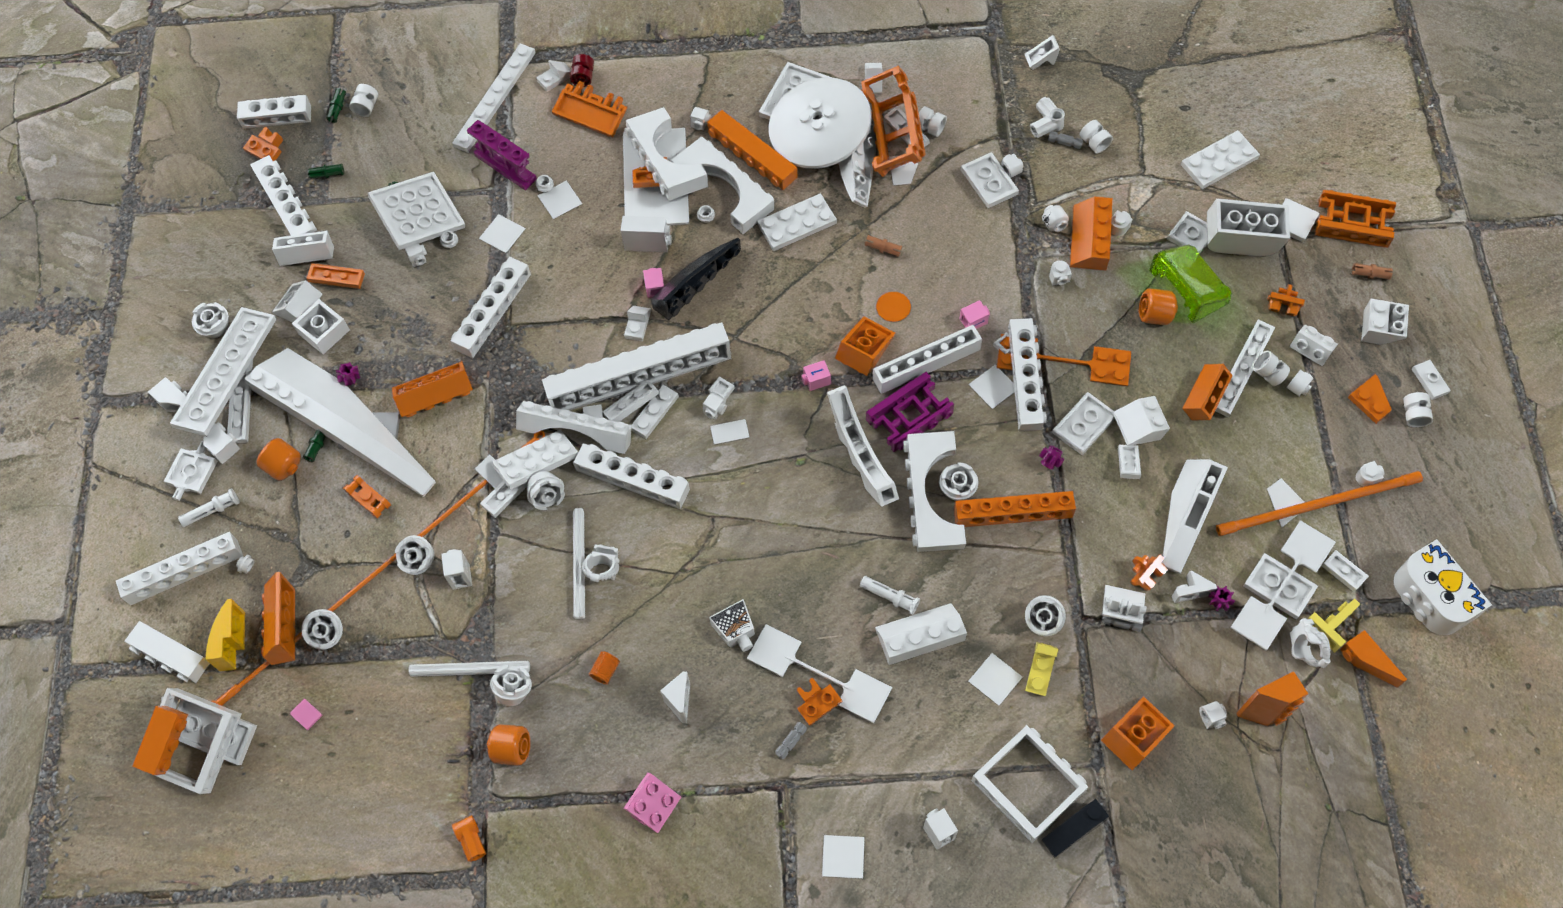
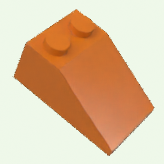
M863 316L840 342L835 359L868 376L896 333Z
M1143 696L1101 741L1125 765L1133 770L1175 725Z

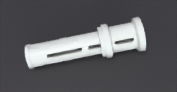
M231 488L223 495L214 496L212 501L178 516L181 525L186 527L216 511L223 512L225 508L233 504L237 505L240 502L235 491Z
M864 576L860 583V588L893 602L895 607L900 606L910 611L912 615L919 605L920 598H913L905 594L903 590H894L867 576Z

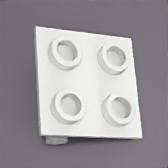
M1105 585L1102 615L1143 624V617L1147 606H1144L1145 593Z

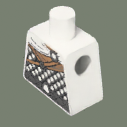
M743 599L709 617L712 627L729 647L739 644L743 652L753 647L749 638L755 634L754 627Z

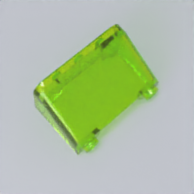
M1190 244L1162 250L1154 255L1149 271L1153 276L1160 274L1161 278L1167 277L1185 299L1184 306L1185 308L1189 307L1191 313L1187 317L1192 323L1229 304L1232 294L1230 288L1225 286L1199 255L1194 246Z

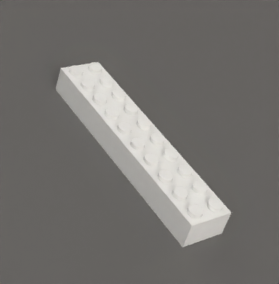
M714 323L706 328L695 329L683 335H676L665 341L660 340L655 344L641 346L630 352H622L611 358H603L601 361L587 363L576 369H568L564 373L549 375L542 379L550 406L570 411L632 391L647 379L654 384L731 359L730 343L723 323Z

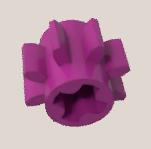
M351 362L340 364L339 370H336L338 382H344L345 386L355 385L356 379H360L358 366L353 367Z
M1051 445L1049 448H1043L1039 457L1043 458L1041 464L1052 470L1055 466L1059 468L1064 461V458L1061 457L1063 452Z
M1217 586L1216 591L1210 592L1208 595L1212 598L1209 605H1213L1216 611L1219 609L1227 611L1229 605H1233L1235 602L1234 599H1231L1234 592H1230L1227 586L1224 588Z

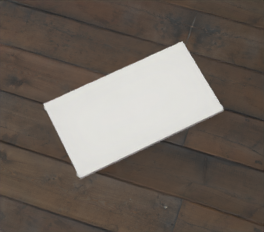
M672 128V131L664 134L655 145L657 152L662 157H667V160L670 162L671 159L686 149L685 128ZM623 132L625 216L666 217L667 225L670 226L689 224L688 194L669 201L667 196L662 194L660 187L633 188L632 170L644 167L646 164L644 160L640 159L638 150L634 149L631 138H627L625 132Z

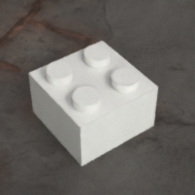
M320 299L292 323L298 335L323 355L350 331L345 320Z

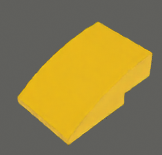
M227 599L217 614L206 648L205 660L220 672L236 670V651L245 649V611L233 599Z

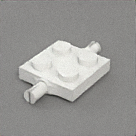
M201 441L196 451L181 448L164 480L167 485L177 488L172 496V499L180 501L184 491L201 494L218 462L215 458L204 454L206 447L203 445V441Z

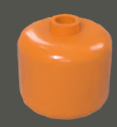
M1148 288L1143 292L1139 302V316L1144 323L1168 325L1173 321L1178 310L1176 295L1173 291Z
M275 438L261 450L257 458V466L274 479L281 481L297 471L301 454L284 440Z
M503 724L495 726L487 741L489 759L495 764L522 765L530 752L531 741L529 731L523 726Z

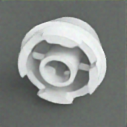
M216 302L214 304L202 303L193 310L194 315L191 322L193 329L197 333L209 338H218L226 333L229 326V316L223 306Z
M957 463L943 470L939 478L941 490L948 498L954 501L965 500L976 492L978 477L971 466L965 463Z
M541 471L529 479L527 483V498L535 508L548 510L546 507L552 506L555 503L559 505L564 499V483L552 473Z
M408 536L395 549L397 566L402 571L411 575L424 573L434 560L432 545L421 536Z
M1038 596L1027 605L1025 620L1030 630L1040 636H1051L1058 633L1064 626L1066 619L1065 609L1054 597Z
M326 609L315 610L308 614L303 621L302 636L306 643L313 648H331L338 643L342 636L343 627L341 620L332 611Z
M504 665L495 671L491 678L490 686L496 700L500 704L516 706L530 692L532 682L529 673L524 668H509V665Z

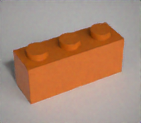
M1224 364L1204 365L1182 408L1191 420H1211L1233 376Z
M155 706L132 767L152 775L165 774L171 766V758L179 745L181 732L186 727L188 714L169 706Z

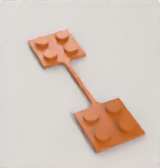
M1005 337L1000 342L1005 349L1010 348L1009 337ZM1020 338L1023 342L1028 341L1026 338ZM1094 346L1093 358L1090 361L1045 356L1036 353L1037 359L1090 366V381L1128 386L1131 351ZM999 349L997 368L1012 370L1011 352L1004 354ZM1022 355L1024 359L1030 358L1028 355Z

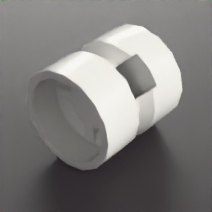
M359 84L350 102V110L362 117L370 116L378 97L377 90L370 85Z
M926 106L919 112L921 130H928L929 134L938 137L945 127L947 116L939 112L934 113V110Z
M1092 120L1082 128L1080 137L1086 143L1089 142V147L1095 153H1101L1111 144L1113 137L1107 130H1103V126L1097 120Z
M1271 351L1261 353L1252 365V369L1273 386L1282 383L1290 372L1289 366L1282 360H1279Z
M1416 392L1408 394L1403 398L1408 426L1424 427L1433 422L1429 394Z

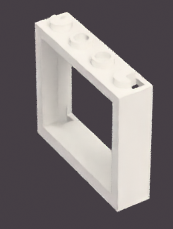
M167 688L164 697H161L160 706H169L176 709L181 698L223 716L198 780L170 769L163 775L155 776L198 794L211 793L241 713L181 689Z
M1026 725L973 775L971 781L1033 843L1087 790L1088 786L1086 785V780L1080 774L1076 775L1070 769L1071 765L1065 759H1060L1055 754V749L1049 743L1045 744L1040 739V734L1034 728L1030 729ZM1025 737L1076 788L1037 828L985 776Z

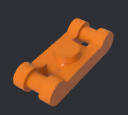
M358 475L353 478L349 485L346 484L343 487V490L377 519L382 515L381 512L385 508L388 509L391 506L387 499L382 497ZM360 486L362 489L358 493L354 490Z

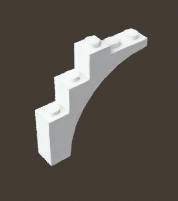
M843 385L827 392L836 421L835 426L839 439L847 447L851 462L860 472L865 489L881 507L898 500L899 496L895 483L886 473L872 450L854 410L847 387Z

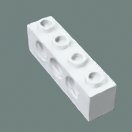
M306 95L238 102L237 119L243 129L311 122V104Z

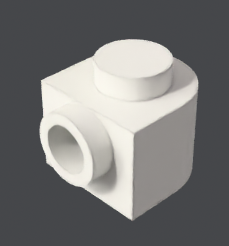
M695 107L690 116L691 127L704 131L707 122L712 117L709 114V110Z
M1008 154L1002 159L1001 166L1010 178L1022 173L1023 162L1015 154Z
M1118 210L1115 212L1111 222L1112 235L1122 236L1127 232L1133 220L1129 213Z
M419 243L405 248L413 268L426 263L424 255L427 252L423 244L419 245Z
M1064 261L1054 262L1049 274L1052 285H1064L1070 282L1072 273L1069 265Z
M1300 370L1289 383L1287 389L1299 397L1301 394L1306 395L1312 387L1309 384L1313 377L1309 373Z
M711 393L703 403V413L710 419H717L719 414L722 415L727 408L726 400Z
M1375 461L1364 464L1356 474V481L1362 487L1379 483L1384 478V469L1381 465H1377Z
M1215 701L1199 708L1200 716L1207 729L1213 727L1219 729L1227 724L1225 721L1227 712L1223 704Z

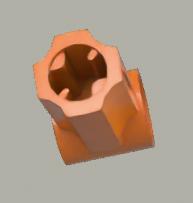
M472 815L452 824L455 836L461 842L469 862L479 860L486 855L478 835V826Z

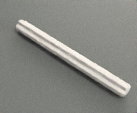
M575 508L573 510L574 618L577 620L585 618V576L581 571V564L585 560L584 511L582 508Z
M529 661L413 664L409 666V675L414 677L495 674V671L504 665L517 669L522 667L529 672L530 663Z

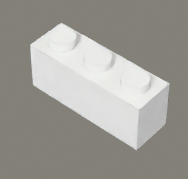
M328 231L274 238L272 250L279 266L332 259L334 246Z

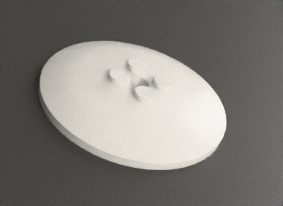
M817 78L806 81L787 92L776 104L769 120L770 141L775 151L795 166L802 168H824L837 164L852 155L866 139L871 126L870 105L864 93L848 81L838 78ZM818 115H821V116H822L821 119H819V120H814V118H815L816 116H818Z

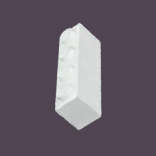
M141 621L137 623L125 639V642L130 645V651L137 655H140V653L145 654V659L153 664H156V662L161 663V668L169 673H172V671L177 672V677L186 683L188 680L197 683L210 664L203 656Z

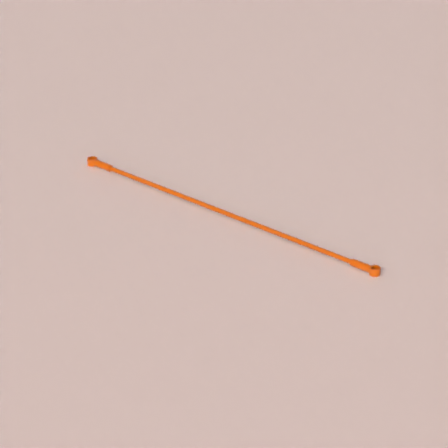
M541 430L534 433V437L522 447L539 440L537 438L539 435L545 437L544 431ZM486 479L483 480L417 536L424 537L489 482ZM396 553L328 610L335 611L395 561ZM302 631L295 636V643L303 637ZM266 660L239 684H235L216 701L212 700L211 702L223 706L270 663Z

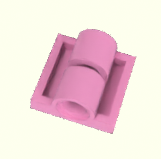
M647 772L624 809L638 822L659 833L681 799V796L654 775Z

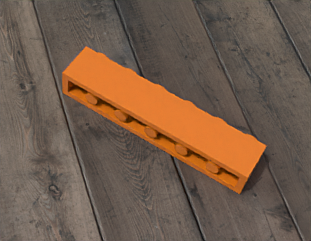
M723 110L707 122L708 133L712 138L719 140L725 148L733 151L738 158L741 157L748 166L755 168L761 176L768 178L774 186L784 190L798 178L797 167Z

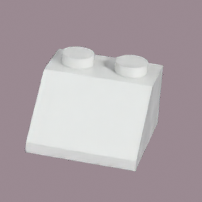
M306 280L294 283L287 290L272 313L293 323L320 299L322 293Z
M1155 396L1137 399L1113 413L1127 446L1161 440L1170 429Z

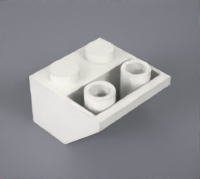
M1370 299L1364 309L1361 341L1381 345L1406 339L1409 305Z

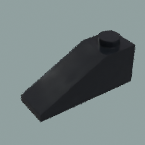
M1094 799L1044 837L1042 842L1053 857L1056 858L1103 824L1109 815L1097 799Z

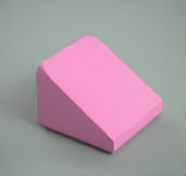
M306 699L302 700L290 713L306 730H309L323 716Z

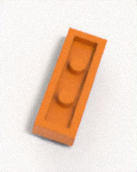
M311 263L306 279L311 283L360 289L365 273L360 269Z

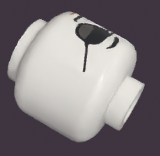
M1050 205L1045 208L1042 221L1050 231L1060 232L1068 225L1069 217L1060 205Z

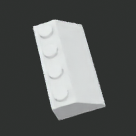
M951 603L875 627L889 665L965 641L967 635L960 614Z

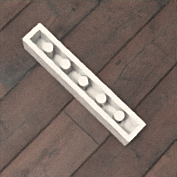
M971 325L873 368V381L880 393L883 394L914 380L924 372L930 373L979 351L982 338L974 325Z

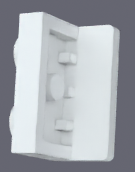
M1304 325L1292 341L1290 347L1323 366L1338 344L1331 337L1320 334L1314 327Z

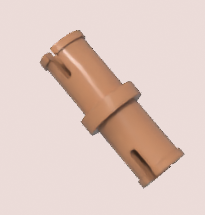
M870 235L867 236V240L873 241V243L866 241L865 246L880 250L881 253L886 252L897 257L900 256L901 252L894 249L901 251L902 245L888 242V239L885 238L882 240Z
M1354 263L1352 270H1355L1352 271L1353 275L1368 276L1370 279L1376 277L1390 280L1393 274L1390 273L1393 271L1392 268L1378 267L1376 264L1364 265Z

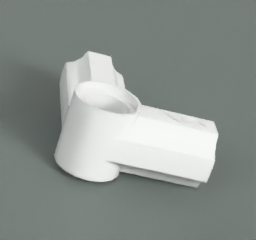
M1041 98L1036 104V108L1044 118L1030 124V129L1035 138H1039L1051 131H1060L1064 127V111L1057 108L1050 98Z

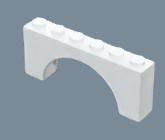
M663 107L626 120L625 134L627 138H631L634 149L638 150L640 159L645 161L646 168L649 172H652L655 183H659L662 194H665L670 201L708 187V178L706 171L700 163L692 165L676 164L663 158L655 149L657 141L664 134L672 131L671 118Z
M700 137L671 159V162L681 165L700 163L708 175L720 177L733 186L740 200L736 209L731 213V224L742 234L746 233L757 224L758 220L763 219L774 210V198L772 195L763 191L761 186L756 182L754 183L747 173L738 169L733 161L730 162L722 151H718L709 140L707 141L703 137Z
M954 431L908 434L907 441H904L903 445L904 452H908V459H905L906 471L910 472V478H907L908 490L911 489L912 496L909 497V508H913L914 514L911 515V527H915V534L912 535L913 546H917V552L964 549L966 546L964 525L952 524L940 518L929 505L925 494V478L931 467L939 460L955 455Z

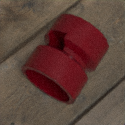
M575 55L572 60L570 81L574 85H577L579 81L584 82V87L592 82L594 60L589 55Z

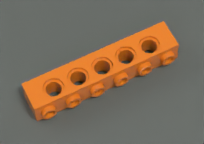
M1073 491L955 501L954 506L955 523L957 525H964V527L1073 518L1076 511Z

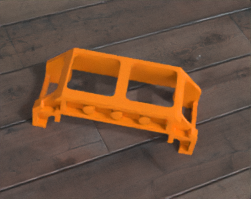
M899 65L861 81V91L872 106L871 117L875 125L873 126V131L877 138L875 144L879 151V155L873 158L872 166L875 172H878L882 177L886 176L890 170L909 162L914 164L921 162L922 157L926 155L916 96L913 91H910L907 75ZM894 75L902 93L885 101L877 102L869 85ZM904 103L908 126L885 134L883 112ZM909 134L911 144L908 145V148H905L906 154L889 160L888 142Z

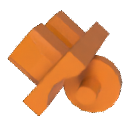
M1288 284L1286 289L1279 287L1278 293L1271 292L1268 295V310L1279 312L1281 304L1287 305L1286 314L1295 317L1304 305L1305 300L1296 298L1298 292L1293 291L1292 285Z
M1161 554L1157 557L1152 556L1150 559L1147 555H1144L1142 558L1136 556L1132 560L1135 565L1132 570L1137 574L1130 583L1133 586L1140 585L1146 591L1151 590L1156 582L1150 575L1154 573L1157 577H1161L1168 570L1162 563L1164 557Z

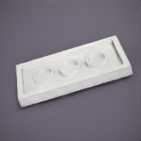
M1237 130L1182 160L1181 166L1199 187L1204 189L1257 160L1260 154Z
M820 193L760 219L757 223L772 250L776 251L837 224V219Z
M558 430L494 460L492 463L495 470L511 490L528 482L538 472H549L574 460L578 451L564 433Z
M181 699L177 710L188 714V717L186 719V727L181 732L179 741L208 753L223 715ZM239 719L224 760L236 765H242L257 725Z

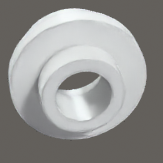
M547 175L539 176L536 181V187L541 192L550 191L554 185L553 180Z
M704 205L699 208L697 217L701 222L707 223L714 219L715 212L710 206Z
M452 231L443 233L440 238L441 245L445 248L456 246L458 243L457 235Z
M250 555L242 556L238 560L236 567H238L237 571L239 573L247 574L252 568L254 560L251 559Z

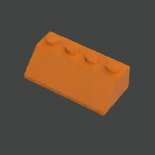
M1094 196L1073 206L1070 267L1107 270L1110 260L1113 198Z
M461 361L392 387V395L401 417H411L417 414L419 410H430L435 407V404L440 402L445 404L452 401V398L456 396H466L470 394L473 388L464 364Z
M276 572L264 585V593L262 594L264 629H262L261 634L264 640V647L261 648V654L271 665L295 661V588L281 572Z
M1293 671L1257 689L1236 714L1240 718L1269 726L1274 723L1278 726L1285 722L1286 718L1290 717L1292 712L1298 709V706L1304 703L1303 699L1308 695V692Z

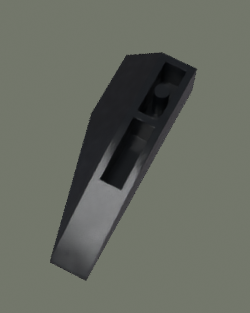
M736 238L724 243L686 266L651 299L652 308L668 321L672 317L677 316L680 309L685 304H689L693 296L697 292H701L705 284L713 280L717 273L724 269L729 261L740 253V239Z

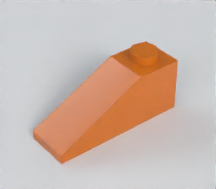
M1365 630L1345 643L1340 649L1343 657L1351 662L1353 666L1397 688L1407 680Z

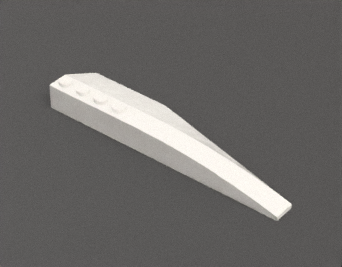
M289 348L257 365L245 378L252 391L313 429L321 431L326 437L339 443L350 452L424 497L436 483L350 388L345 386L344 382L339 383L335 376Z

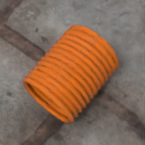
M600 652L589 676L597 682L607 685L620 663L619 659L608 652Z

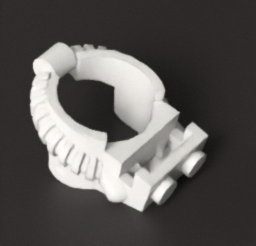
M595 544L592 554L590 553L581 564L583 575L594 582L604 581V579L615 580L616 574L619 571L618 563L620 561L618 559V548ZM598 564H605L610 567L608 571L600 574H594L590 571Z
M1301 619L1300 623L1294 626L1290 632L1292 656L1295 659L1303 660L1310 666L1325 668L1330 663L1331 649L1329 640L1323 632L1318 631L1316 627L1312 626L1315 624L1312 619ZM1308 641L1311 644L1319 645L1321 660H1316L1313 657L1310 646H1307Z

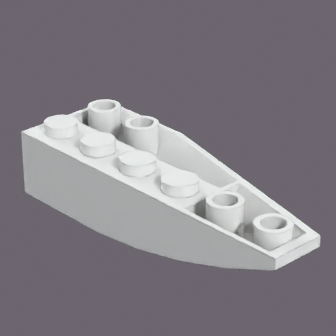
M872 123L862 145L848 158L839 162L841 176L852 202L864 208L868 207L874 170L872 162L873 158L876 157L874 124Z
M1210 459L1186 460L1171 494L1163 550L1164 560L1162 561L1167 569L1181 574L1228 467Z

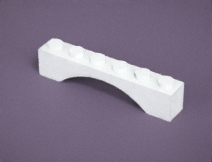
M166 377L148 391L153 399L167 412H177L188 394L186 391L181 392L182 388L175 381L170 382ZM217 422L216 424L214 423L207 437L204 436L203 445L223 464L240 448L236 444L238 440L230 432L226 434V429L221 423Z
M523 401L516 410V430L536 433L549 428L572 429L593 438L606 450L625 454L631 443L632 425L623 422L575 413L565 409H557L548 405H539L530 401Z

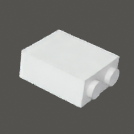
M622 216L621 235L625 251L668 252V245L672 243V236L670 235V225H667L666 217Z

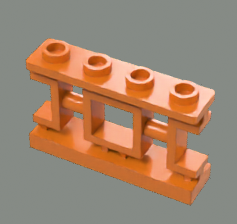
M1323 190L1319 198V207L1328 208L1327 216H1319L1315 235L1389 247L1394 239V228L1385 227V218L1392 219L1395 214L1396 202L1335 192L1333 190ZM1334 206L1342 207V211L1334 210ZM1348 212L1364 214L1363 223L1348 220ZM1371 212L1379 213V217L1370 216ZM1333 217L1341 218V223L1334 222ZM1370 223L1377 224L1378 229L1369 228Z

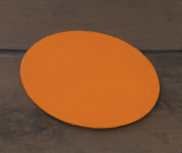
M888 292L878 299L876 309L883 319L897 322L909 315L911 304L909 299L902 293Z

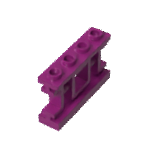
M480 120L474 122L467 129V133L478 141L474 145L476 148L473 152L475 157L525 191L537 180L536 175L525 168L529 164L527 160L530 157L529 153Z
M924 372L866 411V421L869 425H873V428L876 429L883 424L890 432L891 436L887 438V444L891 446L893 452H896L898 449H904L903 442L907 441L908 434H918L928 429L931 430L938 425L939 421L942 419L946 420L953 414L954 403L952 401L949 402L948 397L939 402L931 393L935 389V383L930 380L931 376L927 372ZM921 391L926 397L922 402L915 396ZM913 404L922 415L909 422L901 411ZM932 404L937 412L930 416V412L926 407ZM891 411L896 417L892 422L885 417ZM902 424L907 432L900 436L896 428Z

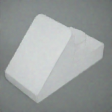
M1052 35L1025 53L1029 67L1032 70L1045 61H1049L1052 65L1055 64L1060 51L1055 36Z
M549 60L550 69L536 77L537 82L546 92L570 78L571 69L566 63Z
M865 63V80L882 73V63ZM882 80L869 85L874 95L882 94Z
M632 306L627 311L628 323L624 334L625 339L643 341L651 308Z
M1189 571L1186 576L1188 585L1178 586L1172 598L1174 603L1206 597L1210 592H1215L1217 586L1197 573Z

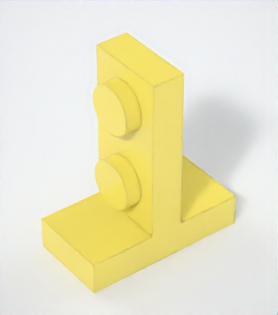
M1355 598L1350 603L1345 601L1337 609L1339 613L1336 616L1331 614L1325 621L1315 612L1308 618L1312 619L1315 623L1312 625L1313 627H1316L1318 631L1323 632L1327 636L1330 649L1334 653L1346 642L1335 629L1360 606V603Z
M1036 642L1025 691L1046 696L1058 648Z

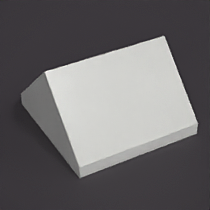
M682 672L660 691L664 703L682 723L687 724L690 680L688 673Z

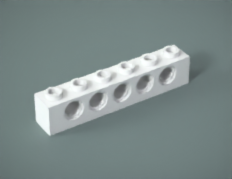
M268 155L250 164L290 235L316 232L317 229L313 222H308L307 220L310 217L306 210H301L300 207L303 205L299 198L293 197L296 193L290 184L286 185L288 180L283 172L279 173L281 168L277 161H272Z
M509 257L501 265L500 271L492 278L489 287L482 292L481 298L473 305L468 317L463 319L461 327L452 335L451 343L454 350L474 358L530 277L531 273L527 264Z
M1033 318L1010 319L1008 332L1019 431L1042 430L1043 424L1046 423V412L1042 411L1045 400L1044 394L1040 392V388L1043 386L1042 377H1039L1038 371L1041 369L1040 359H1037L1036 353H1039L1038 342H1035L1034 337L1037 336V327L1033 325ZM1020 338H1026L1028 341L1023 342ZM1022 355H1028L1030 358L1024 359ZM1029 372L1032 376L1028 377L1025 376L1023 373ZM1030 389L1034 393L1028 394L1025 392V390ZM1027 407H1033L1036 411L1030 412L1027 410Z
M583 443L573 462L578 472L681 509L690 490L689 483L683 477L671 476L668 472L652 469L651 466L645 463L638 464L629 457H619L614 452L600 450L599 447L593 444L587 445ZM596 460H602L598 464L594 463ZM614 466L619 467L617 470H611ZM630 473H637L635 476H628ZM648 479H654L652 483H646ZM667 485L672 486L668 490L663 489Z
M227 532L118 579L116 584L120 597L131 606L237 560L243 554L238 540L230 532Z

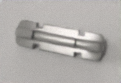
M1054 131L1050 132L1048 138L1051 142L1055 143V141H1058V144L1069 147L1072 145L1074 146L1073 148L1080 149L1083 143L1081 138L1076 137L1074 139L1073 136L1062 133L1059 135L1058 132Z
M1107 616L1102 618V622L1110 625L1112 623L1113 626L1128 630L1132 628V631L1140 632L1143 624Z
M798 722L794 726V731L791 730L784 739L782 746L776 749L775 754L779 758L785 759L789 754L788 751L793 749L799 741L800 735L803 736L806 732L807 727L803 723Z

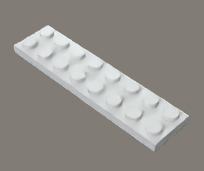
M243 307L240 308L171 420L170 425L172 428L207 437L276 321L275 315Z

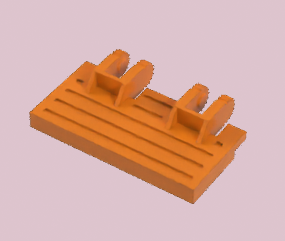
M579 81L575 89L573 85L567 84L565 89H562L552 110L553 115L613 138L627 110V106L622 105L623 98L618 96L613 106L610 107L614 98L613 93H608L604 100L603 97L593 94L594 87L588 85L581 96L584 82Z

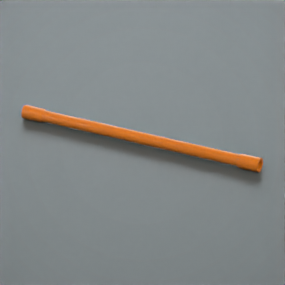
M1416 471L1398 478L1275 511L1216 525V532L1218 536H1223L1238 530L1402 486H1410L1421 483L1423 476L1420 471Z

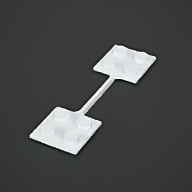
M1300 520L1281 549V552L1291 557L1295 564L1277 593L1268 604H1264L1251 596L1230 628L1267 651L1287 620L1286 617L1273 609V603L1297 566L1303 565L1316 573L1336 542Z
M767 624L765 625L747 657L748 660L781 677L784 676L790 664L796 663L843 688L844 691L841 696L843 702L838 706L872 723L875 722L892 690L891 686L855 669L850 681L843 683L797 660L795 654L802 642Z

